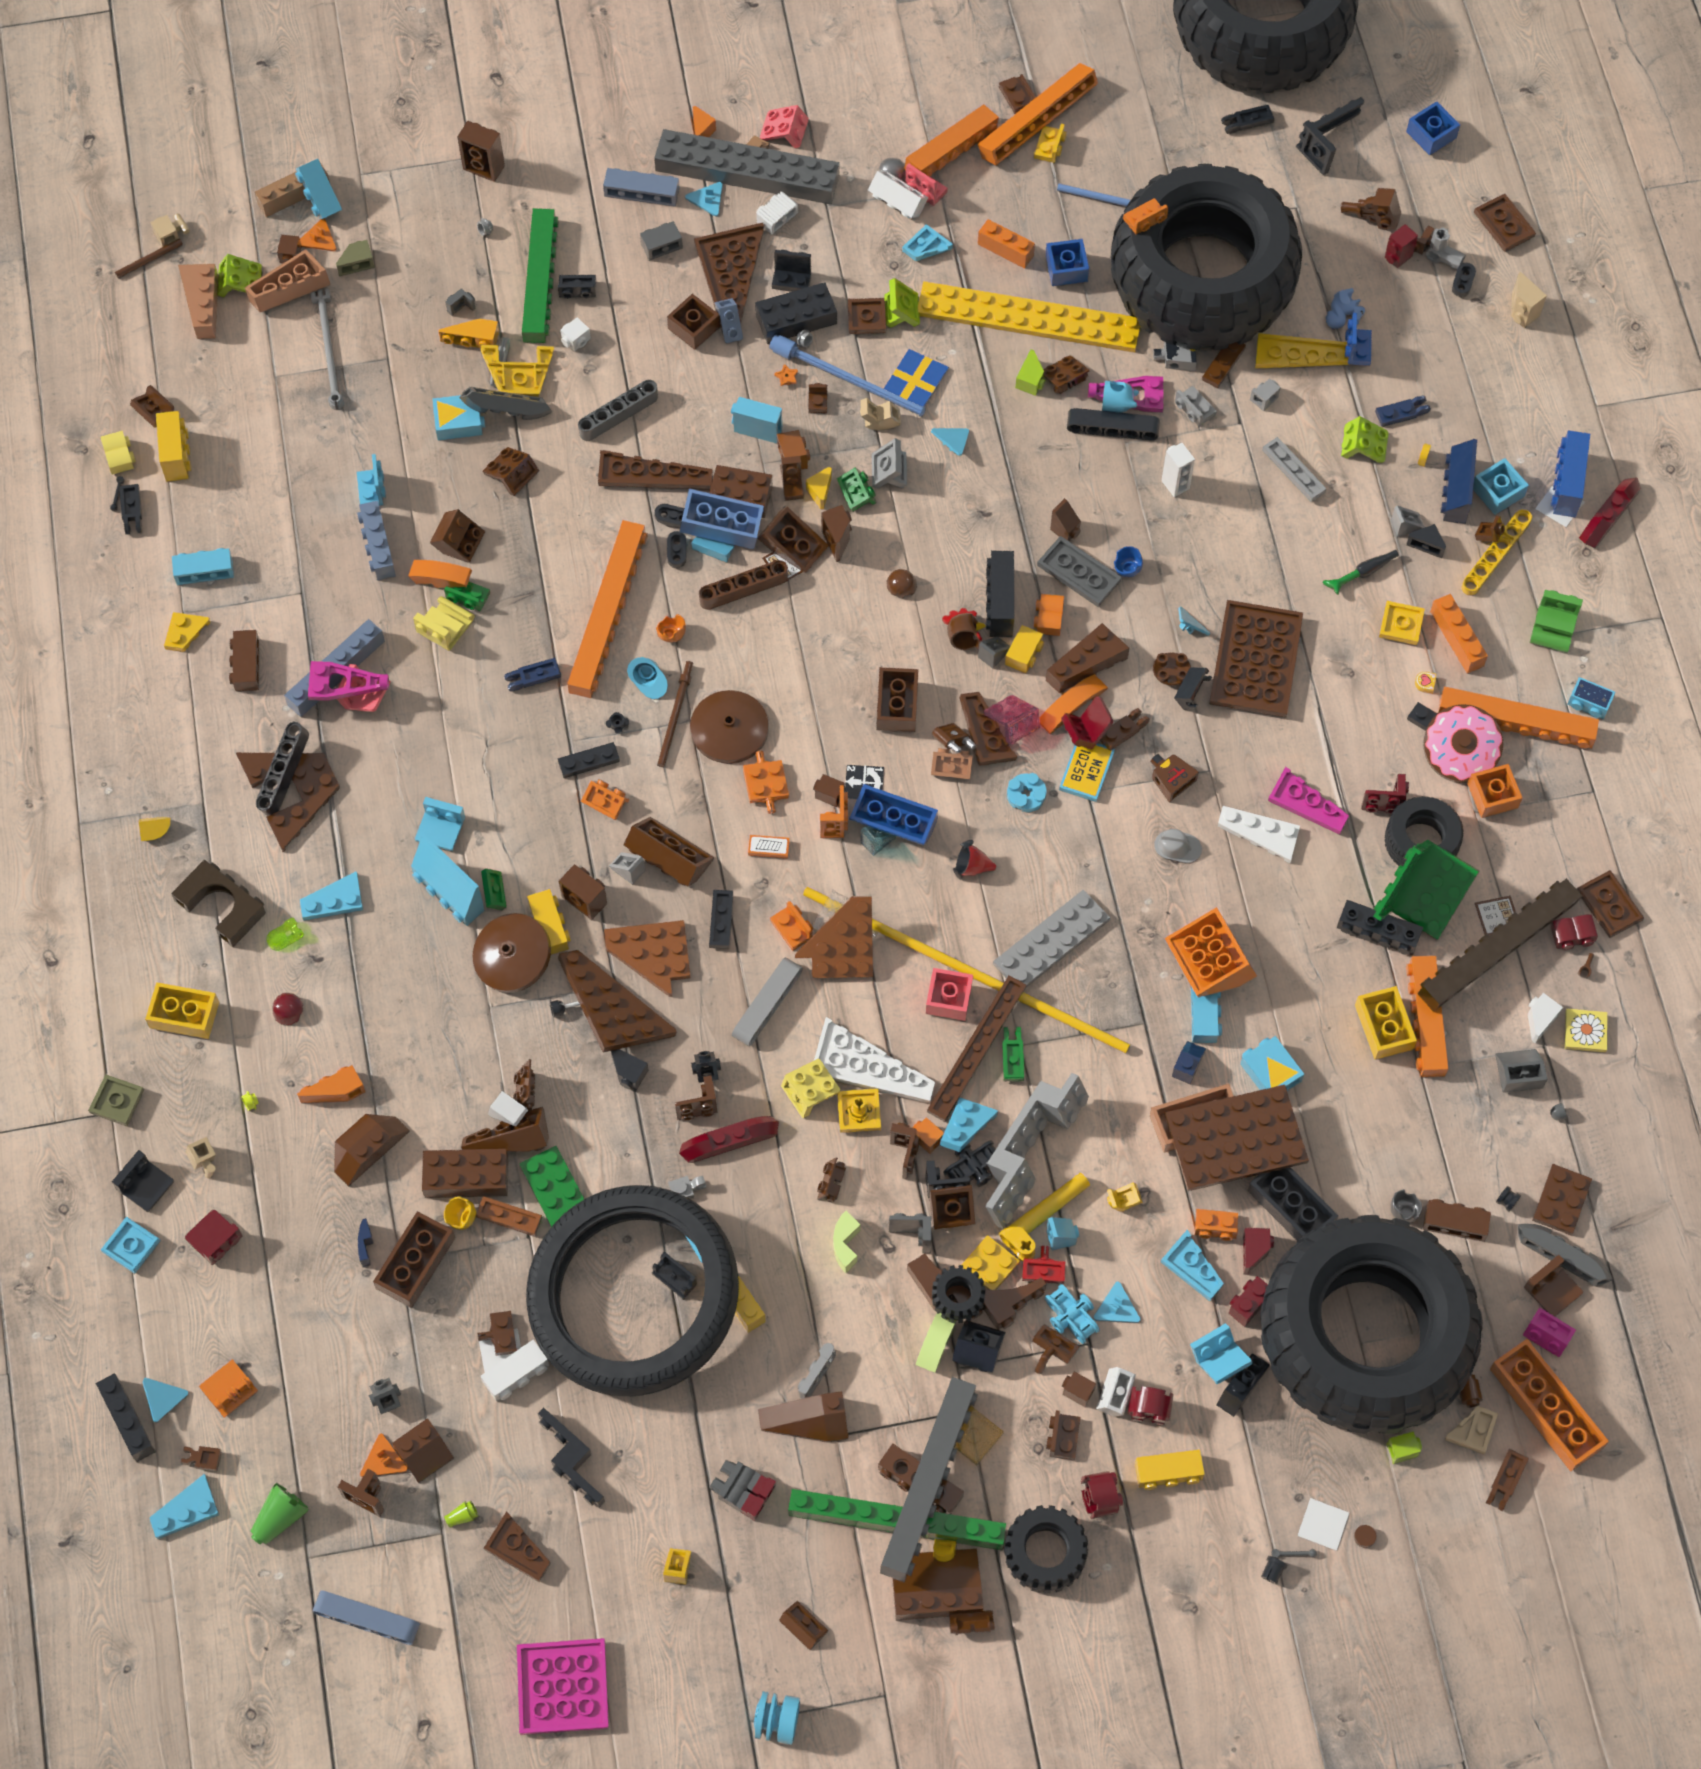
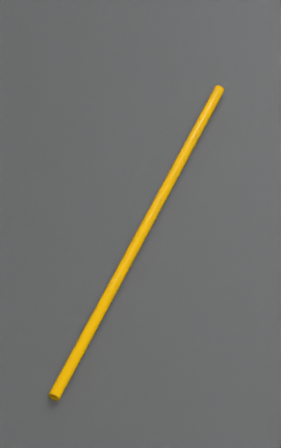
M806 887L803 896L834 911H837L843 905L812 888ZM872 918V930L958 972L972 974L973 979L997 991L1004 984V982ZM1024 992L1018 1000L1121 1052L1127 1053L1130 1044Z

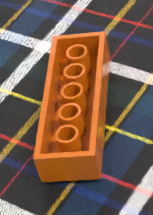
M1528 1339L1493 1362L1490 1367L1491 1372L1570 1472L1597 1454L1608 1444V1439Z

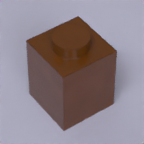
M281 234L277 250L280 263L283 264L301 253L302 245L299 236Z
M823 774L820 780H816L813 787L815 799L837 807L840 801V785H844L845 792V783Z
M1074 1371L1071 1377L1067 1375L1062 1384L1064 1388L1063 1395L1085 1407L1095 1391L1096 1383Z

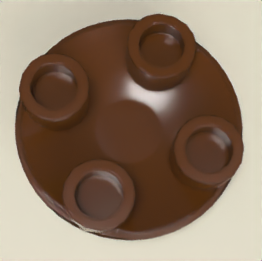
M1160 653L1154 661L1153 673L1161 683L1169 686H1178L1182 684L1191 664L1184 653Z

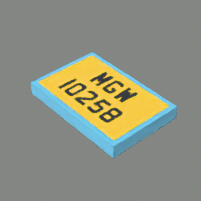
M1098 743L1093 749L1082 746L1077 747L1075 745L1059 790L1097 802L1115 749L1110 751L1104 745Z

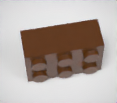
M467 120L457 136L462 168L467 172L496 182L505 167L500 133L494 129L483 127L479 123Z
M716 465L710 494L762 505L764 508L761 518H765L773 488L772 474Z
M879 667L876 730L916 732L919 669Z

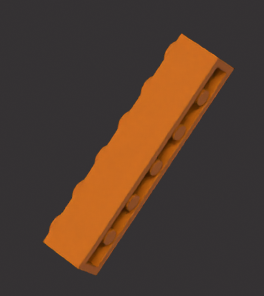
M983 104L907 156L904 170L906 171V166L911 164L930 177L935 171L941 170L948 162L954 161L960 154L967 152L973 145L980 143L986 136L994 132L998 128L999 117Z
M1412 956L1409 964L1406 965V974L1410 976L1411 981L1408 983L1409 995H1412L1413 1000L1410 1002V1011L1414 1013L1415 1019L1412 1021L1413 1032H1416L1417 1038L1414 1049L1418 1051L1419 1057L1416 1059V1068L1420 1070L1421 1077H1445L1448 1071L1442 1006L1433 1012L1417 994L1422 988L1420 984L1429 977L1431 979L1436 977L1435 973L1438 971L1436 956Z

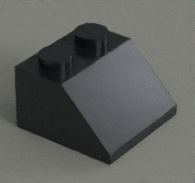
M965 1320L957 1339L952 1361L963 1366L978 1368L982 1372L993 1373L1006 1332Z

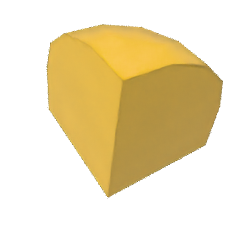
M170 817L139 819L141 841L161 838L170 827Z

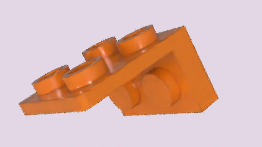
M840 785V813L826 812L820 814V838H844V831H848V792H844V785Z

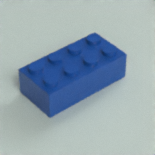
M1568 430L1566 436L1561 439L1556 456L1559 459L1555 467V474L1557 476L1553 483V490L1555 492L1551 499V506L1554 507L1553 514L1576 518L1584 494L1590 443L1589 433Z

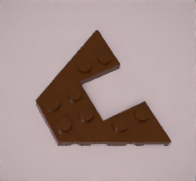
M237 752V758L251 787L254 788L263 784L275 753ZM302 753L292 778L302 801L266 817L282 852L286 850L285 848L295 837H298L300 831L313 820L318 810L328 803L329 798L340 789L324 753Z

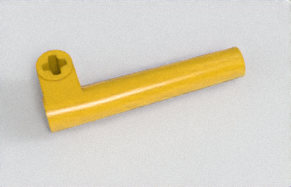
M1082 1173L1077 1174L999 1232L1003 1243L1013 1251L1019 1260L1023 1261L1024 1258L1033 1259L1035 1257V1242L1028 1234L1090 1186L1088 1179Z

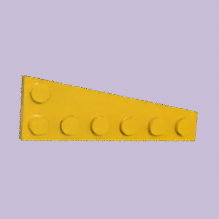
M1258 333L1255 368L1351 364H1348V357H1345L1347 342Z

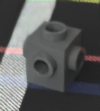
M390 1378L380 1379L370 1386L372 1394L369 1395L373 1407L378 1406L381 1415L401 1406L398 1400V1396L401 1393L396 1383L392 1385Z

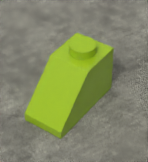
M1030 349L1016 377L1015 388L1036 396L1038 391L1043 389L1046 380L1043 379L1044 370L1035 351Z

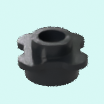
M619 712L613 713L609 720L606 721V727L612 728L616 734L622 733V729L629 725L628 718H624Z

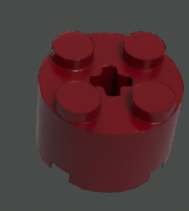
M1132 1387L1128 1415L1135 1422H1143L1144 1419L1152 1420L1154 1425L1164 1426L1165 1422L1170 1421L1174 1394L1170 1392L1169 1396L1165 1395L1166 1390L1141 1387V1391H1136V1387Z
M1104 1471L1082 1476L1081 1484H1085V1490H1081L1087 1514L1092 1513L1090 1518L1095 1519L1118 1514L1119 1506L1123 1505V1498L1121 1493H1117V1476L1115 1472Z

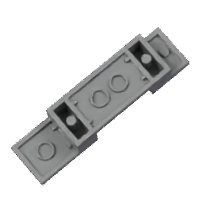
M1071 1073L1062 1089L1040 1081L987 1162L999 1184L986 1204V1208L997 1227L1005 1228L1007 1223L1012 1220L1018 1206L1023 1203L1027 1192L1034 1186L1036 1178L1025 1160V1155L1034 1146L1037 1136L1045 1129L1047 1121L1069 1129L1070 1125L1076 1121L1081 1108L1087 1104L1089 1096L1079 1075Z

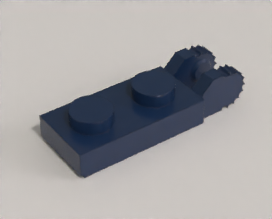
M1422 395L1412 400L1408 399L1375 409V413L1381 427L1415 419L1417 416L1429 413L1431 408L1429 405H1425L1415 409V406H1419L1427 401L1426 397Z
M551 658L520 667L518 670L505 674L504 678L506 681H512L521 677V680L512 682L507 686L508 690L513 692L521 690L523 687L526 688L561 678V673L556 658Z

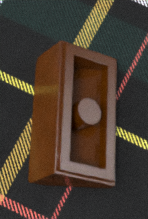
M798 1601L785 1610L779 1619L809 1650L829 1631Z

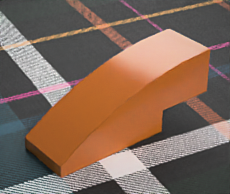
M414 560L408 576L416 584H432L435 588H445L446 586L467 587L472 570L447 562Z

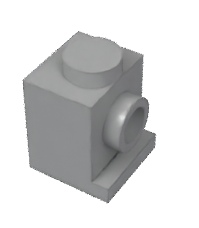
M1268 379L1265 383L1259 384L1256 389H1252L1250 401L1265 411L1279 397L1281 387L1276 381Z

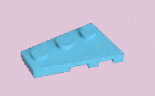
M959 1098L941 1139L940 1146L960 1152L974 1139V1136L980 1130L987 1126L991 1119L994 1120L997 1117L998 1110Z

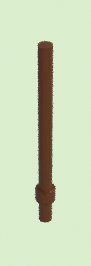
M686 661L683 674L680 675L678 681L680 685L657 766L665 767L685 692L691 682L692 677L690 675L694 664L691 661Z

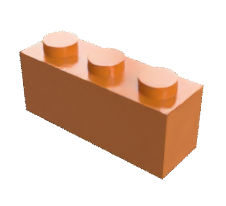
M987 219L978 232V245L1024 269L1034 257V242Z

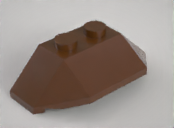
M365 1114L335 1141L334 1173L349 1187L405 1137L410 1130L396 1116Z

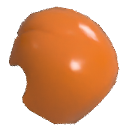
M676 614L674 618L666 616L656 627L658 637L666 642L681 640L686 632L685 619L679 614Z

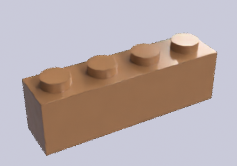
M321 164V166H322V168H323V170H324V172H325V174H326V176H327V178H328V181H329L328 173H327V171L325 170V168L323 167V165ZM296 172L255 191L257 204L266 218L306 198L303 192L305 187L303 183H299L297 180Z

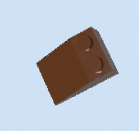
M788 506L780 510L757 537L768 549L803 573L809 570L829 546Z

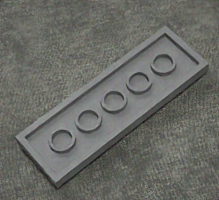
M1082 890L995 959L993 965L1006 979L1010 975L1026 984L1027 987L1110 921V917Z

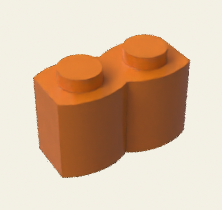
M1041 594L1040 600H1036V611H1039V615L1034 617V628H1037L1038 632L1044 635L1060 636L1064 596Z

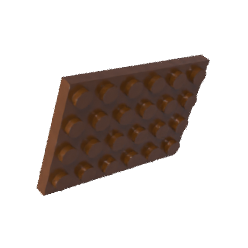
M1227 600L1209 704L1287 717L1303 612Z
M1285 1084L1165 1112V1118L1187 1191L1309 1162Z

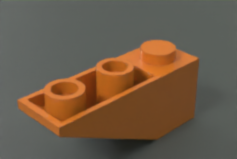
M353 1065L340 1068L332 1076L321 1078L318 1083L312 1086H305L297 1095L301 1103L348 1102L366 1091Z

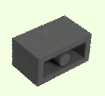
M674 221L640 233L641 245L649 261L683 249L682 236Z

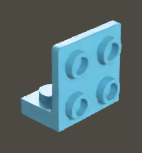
M372 454L373 470L357 472L360 504L378 500V504L381 506L383 505V498H386L385 486L383 484L384 473L381 460H377L376 454Z
M425 797L423 802L425 813L415 841L420 842L421 836L425 834L439 848L453 851L465 820L463 807Z
M1226 1323L1190 1344L1197 1364L1216 1384L1223 1382L1252 1364L1251 1359L1235 1343L1231 1329Z

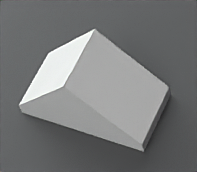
M502 1091L490 1106L488 1115L517 1126L528 1110Z

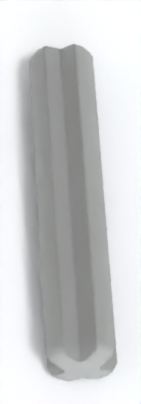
M502 337L500 339L498 347L500 362H506L510 347L509 338ZM491 375L490 385L497 387Z

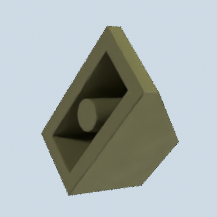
M368 240L356 241L348 245L336 262L339 277L375 268Z

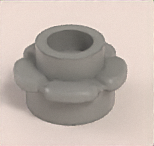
M482 218L481 221L477 222V229L482 236H489L493 230V225L490 220Z
M803 330L797 334L796 341L798 346L807 348L811 345L813 335L808 330Z

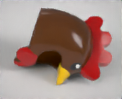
M961 608L959 612L952 610L949 612V616H943L942 621L948 625L949 641L954 648L969 650L976 647L979 649V644L983 638L978 630L986 627V625L976 619V611L968 612L966 608Z

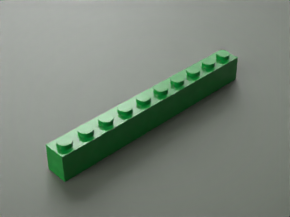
M792 1489L788 1514L791 1517L893 1533L903 1507ZM935 1512L933 1518L929 1517L926 1523L930 1525L926 1537H921L933 1540L956 1541L958 1544L1002 1551L1006 1523Z

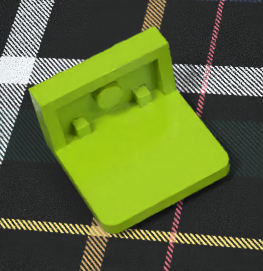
M1361 416L1345 424L1341 456L1348 459L1360 452L1379 463L1384 462L1388 431Z

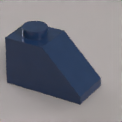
M1187 1041L1174 1066L1172 1077L1191 1085L1206 1048Z

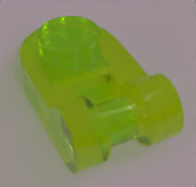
M295 918L286 920L284 924L268 933L266 941L272 950H282L304 936L302 929L297 927L298 923ZM288 931L292 932L289 936H286L285 934Z

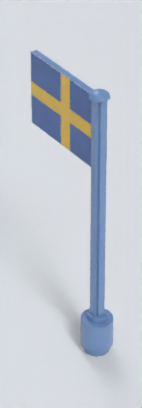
M775 335L769 346L773 353L788 360L792 357L799 358L918 414L919 417L924 415L927 402L949 369L944 364L908 349L884 389L799 350L796 342L781 335Z

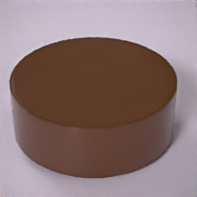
M1369 1525L1359 1526L1354 1533L1356 1544L1362 1548H1369L1376 1541V1532Z

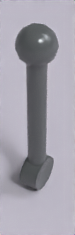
M1273 1549L1271 1555L1275 1558L1299 1555L1316 1557L1317 1551L1315 1549H1310L1309 1551H1279L1278 1549Z

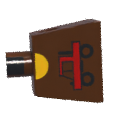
M1156 754L1150 761L1156 767L1153 770L1152 779L1169 803L1197 781L1199 772L1174 754L1166 760L1159 754Z

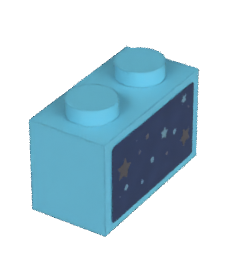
M1579 677L1567 705L1575 710L1589 713L1592 717L1604 720L1615 691Z

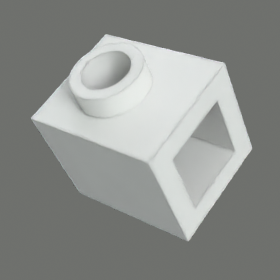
M578 317L572 322L565 324L560 330L561 342L565 347L571 348L574 352L578 348L584 347L587 341L591 339L590 329Z

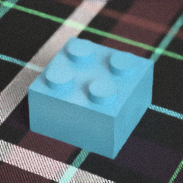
M1504 458L1475 476L1473 490L1493 514L1496 515L1524 498L1529 485Z

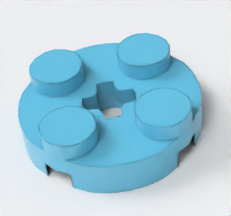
M1035 773L1017 775L1009 781L1007 789L1008 802L1013 808L1021 809L1022 812L1036 811L1045 801L1046 786ZM1025 789L1031 791L1030 796H1026V794H1022V792Z

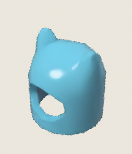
M1105 380L1102 411L1127 412L1130 408L1137 407L1134 396H1137L1139 391L1133 389L1130 384L1125 382Z

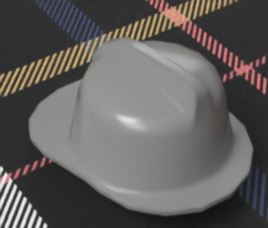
M1169 829L1161 832L1154 842V848L1158 855L1182 863L1194 862L1202 853L1200 841L1195 836L1183 833L1178 829Z

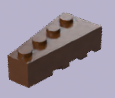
M1101 623L1047 669L1046 682L1058 693H1061L1075 686L1081 680L1094 674L1097 675V672L1105 668L1109 669L1119 661L1127 660L1130 648Z

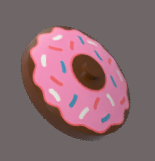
M1466 704L1454 705L1440 711L1429 723L1423 740L1424 754L1431 768L1441 777L1456 783H1468L1472 773L1497 766L1503 752V735L1496 720L1485 710Z

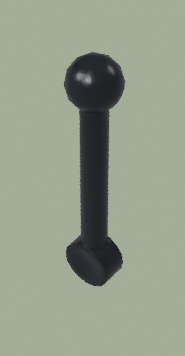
M122 476L116 478L118 484L113 504L110 506L112 511L118 509L119 486L124 483Z

